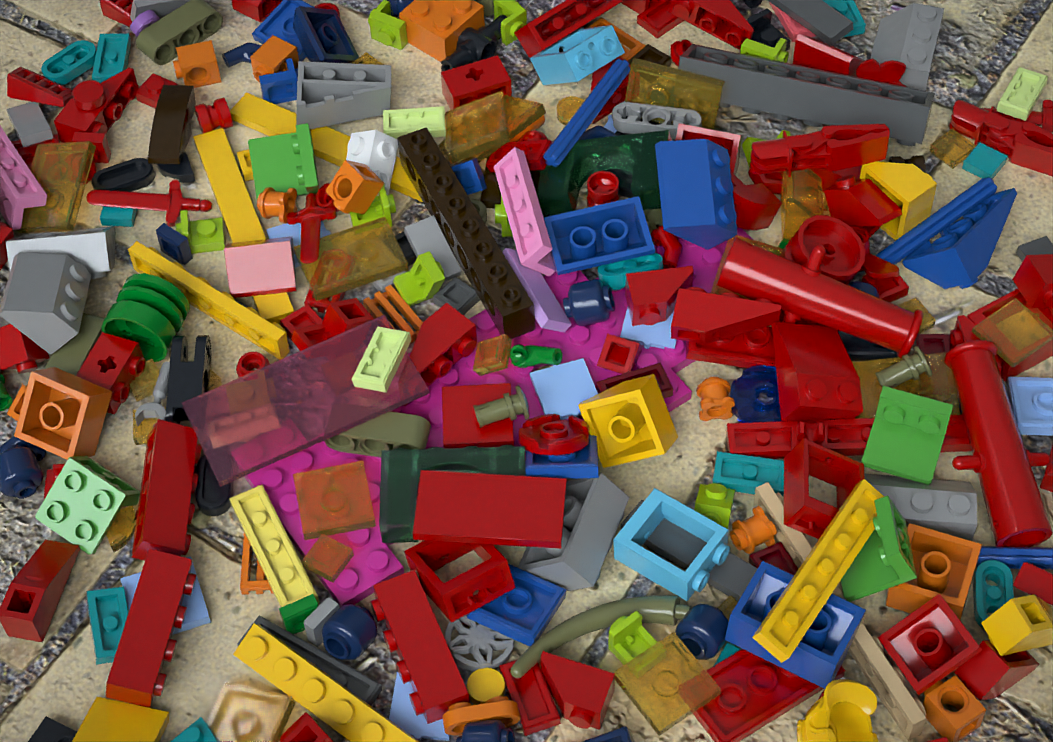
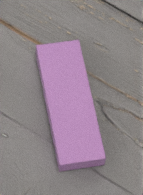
M505 248L502 253L533 302L535 319L540 327L565 332L572 324L542 274L521 265L517 250Z

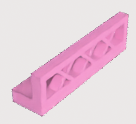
M0 126V213L13 230H19L22 226L24 208L46 206L47 194Z
M514 147L493 166L521 265L550 277L556 271L550 252L553 248L525 153Z

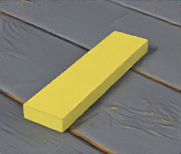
M263 485L229 498L231 506L280 607H284L311 594H314L319 603L318 595Z

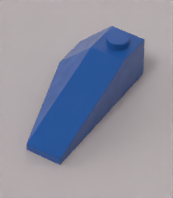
M1016 189L1004 190L988 197L963 215V219L941 231V237L932 244L930 241H927L909 254L902 261L904 267L944 289L956 286L964 289L974 285L978 281L977 277L989 264L1016 198Z

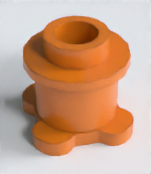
M272 187L264 189L257 199V208L262 217L265 219H270L272 216L279 217L281 223H287L286 215L290 212H297V191L295 188H289L287 192L275 191Z
M709 377L698 385L696 391L697 396L701 398L700 406L702 409L699 412L700 420H726L733 416L731 408L735 406V401L728 396L731 391L729 382L719 377Z
M760 506L752 509L754 516L742 522L736 520L732 523V531H730L732 543L739 551L743 550L747 554L753 553L755 547L763 543L768 547L775 544L774 535L777 534L776 527L767 518Z

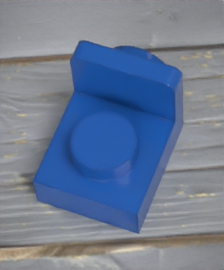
M292 58L286 59L288 71L259 76L263 100L273 104L297 100L298 68H294Z

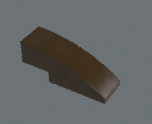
M163 85L152 124L148 164H180L192 134L190 122L195 112L194 106H196L194 86Z

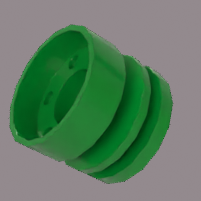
M146 273L133 274L125 281L122 290L118 294L116 303L109 310L101 329L103 333L138 342L145 362H159L167 356L172 345L173 336H176V333L180 331L190 311V304L182 291L172 283L158 276Z

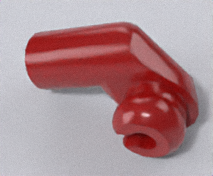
M659 226V228L651 232L652 241H655V246H663L665 250L663 254L664 269L676 268L681 255L682 244L676 235L664 231L663 226Z

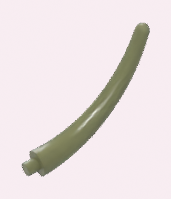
M654 595L621 599L588 609L567 619L539 638L513 664L511 674L515 678L523 677L540 661L543 651L551 653L578 637L611 627L618 618L622 616L628 617L635 611L642 615V623L675 626L678 619H683L692 606L680 604L679 596Z

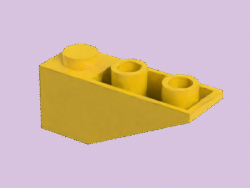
M1035 594L1010 599L981 622L988 634L990 643L997 649L1000 656L1053 645V608Z

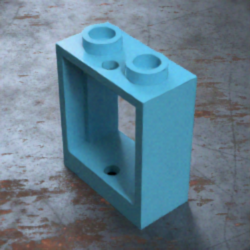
M607 25L576 30L532 56L530 60L542 84L550 85L578 82L624 54L625 51L613 26Z
M656 488L653 489L613 539L614 559L685 601H688L695 591L701 592L710 577L709 572L716 564L718 566L722 565L730 552L728 529ZM664 518L707 542L686 571L681 570L642 547Z

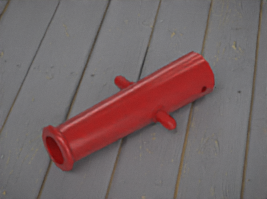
M735 237L716 286L754 300L764 298L773 301L775 304L782 305L781 309L784 317L781 322L795 324L797 319L800 320L803 317L897 351V356L902 359L903 355L909 354L923 320L924 314L920 309H916L914 312L908 311L821 274L822 271L819 268L826 254V249L822 245H816L812 249L807 263L800 265Z
M987 340L967 341L952 348L946 353L944 358V364L952 370L973 455L955 457L952 465L957 470H974V472L978 473L996 547H1032L1041 544L1051 537L1053 531L1031 467L1048 465L1050 463V456L1046 452L1030 453L1029 450L1025 449L995 359L998 347L992 341Z

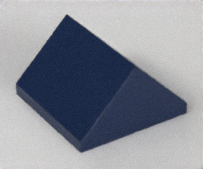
M303 6L295 9L293 29L310 62L358 64L361 61L336 10Z

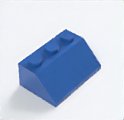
M708 139L660 141L656 143L655 150L663 230L707 250L738 235L728 149Z
M639 196L544 217L553 248L550 252L558 275L655 253V247Z
M762 561L730 614L724 640L825 689L827 684L836 677L865 615L866 609L831 594L790 658L781 663L752 637L794 575Z

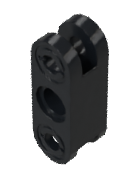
M185 335L173 336L171 345L166 421L180 424V421H194L195 429H199V431L205 430L207 422L212 358L209 335L197 336L194 362H188V343Z

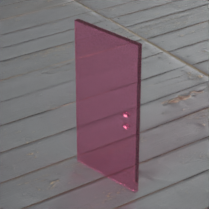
M385 314L182 403L220 487L429 394L428 387L407 352L387 393L354 387L352 377L377 326L393 329Z

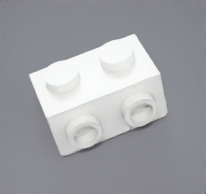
M378 130L351 133L347 146L346 160L366 164L385 183L384 186L388 195L398 149V140Z

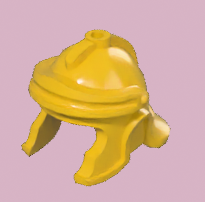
M838 679L831 681L824 690V696L811 706L804 720L798 721L797 742H878L877 734L872 732L870 717L877 708L876 695L867 686L854 680Z

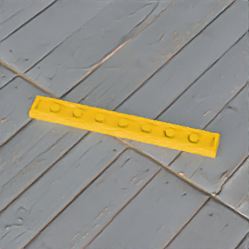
M247 92L230 110L233 121L265 135L275 136L296 132V113ZM327 126L310 129L314 155L341 167L346 160L347 146L351 137ZM396 156L390 189L423 202L403 169L400 158Z
M220 128L193 136L231 242L237 243L266 239L224 129ZM287 292L252 296L258 313L270 323H280L281 319L294 312Z

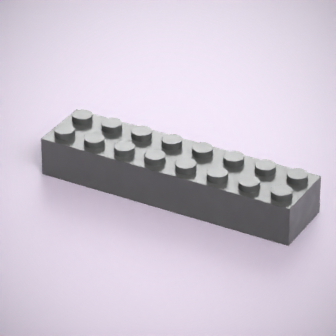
M691 44L680 56L674 93L682 94V98L685 100L700 101L701 98L711 100L712 104L718 107L740 106L743 107L742 110L751 114H760L761 111L773 113L774 118L780 120H791L793 117L802 119L804 124L814 127H820L822 124H886L890 131L889 138L897 139V143L905 146H915L916 143L922 144L935 95L933 92Z

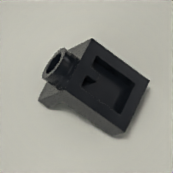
M768 8L758 14H753L747 19L754 29L751 40L774 48L780 38L787 40L786 51L790 49L791 41L771 24L772 12Z

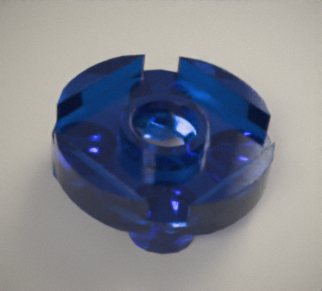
M758 365L744 370L742 376L733 381L730 390V397L735 401V406L731 409L738 418V423L780 422L781 413L776 367ZM760 393H766L767 397L773 398V400L763 402L757 398L760 397Z

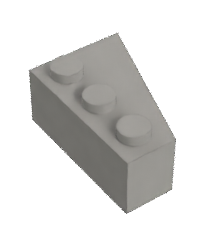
M298 61L296 125L308 123L310 129L380 116L383 115V110H390L391 65Z

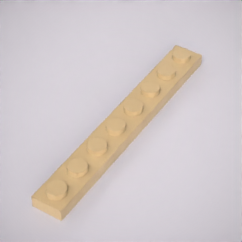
M767 482L755 488L753 507L760 506L767 518L774 523L777 530L774 539L777 543L782 542L799 569L813 548L807 541L805 533L784 525V497L779 492L775 493ZM839 582L832 594L846 600L843 595L842 584ZM862 619L848 651L909 741L922 733L926 721L925 708L917 697L911 696L905 687V680L901 671L896 666L890 665L884 656L885 652L881 642L875 635H870L864 626V619Z

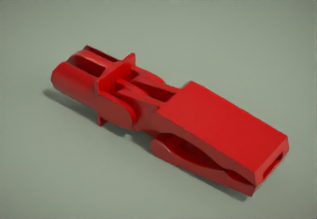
M958 100L954 103L949 124L950 130L975 140L974 147L981 142L1007 155L1009 161L1013 164L1053 177L1052 133L1031 122L1020 123L993 113L994 106L987 111L963 100Z
M886 124L824 126L821 131L795 136H787L786 131H783V136L780 139L752 143L750 172L760 175L786 171L788 178H790L792 171L824 169L825 171L832 172L885 160L890 131Z

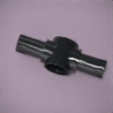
M500 15L487 27L482 26L478 30L472 27L466 28L458 38L456 51L441 61L442 71L493 57L496 52L497 41L501 38V22L507 16Z

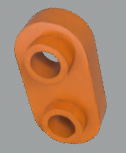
M507 696L493 697L487 700L486 703L471 705L468 702L456 703L448 708L449 711L442 716L445 733L453 736L462 735L465 725L470 722L500 719L505 723L506 727H510L520 721L518 703L509 700Z

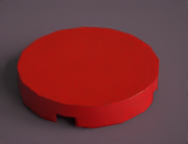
M556 414L536 416L524 422L523 428H519L518 431L521 447L531 453L540 455L571 454L582 450L588 445L590 439L589 426L584 420L575 416H569V421L560 420V415Z

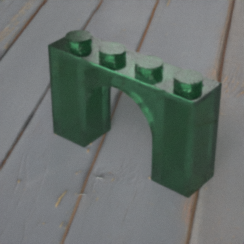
M669 130L578 140L558 167L546 165L545 169L540 172L537 197L543 218L577 210L578 196L582 185L593 173L608 169H626L633 172L631 190L634 197L639 196L643 210L660 209L661 200L655 144L660 141H672Z
M503 445L500 447L484 448L467 446L449 449L431 447L429 449L413 450L406 448L381 450L379 526L382 543L419 542V540H413V526L421 470L526 476L525 446Z

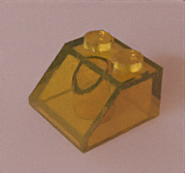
M811 169L792 171L789 178L787 172L783 171L780 197L782 202L780 207L782 242L788 243L804 220L814 215H824L823 211H827L828 205L825 193L822 192V179Z

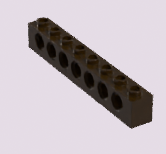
M427 127L398 137L400 162L430 215H434L455 258L503 340L506 342L534 331L535 314L533 302Z

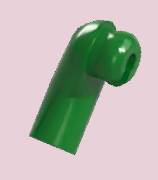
M519 344L511 348L509 357L514 366L522 369L538 364L559 365L562 361V351L559 348L537 345L523 346Z

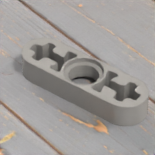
M623 102L616 105L612 110L613 126L621 133L675 140L679 123L702 127L700 114L689 109ZM654 118L665 120V122L659 125L649 123Z

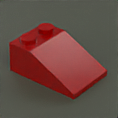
M774 322L772 324L781 421L854 419L864 412L860 378L836 329Z

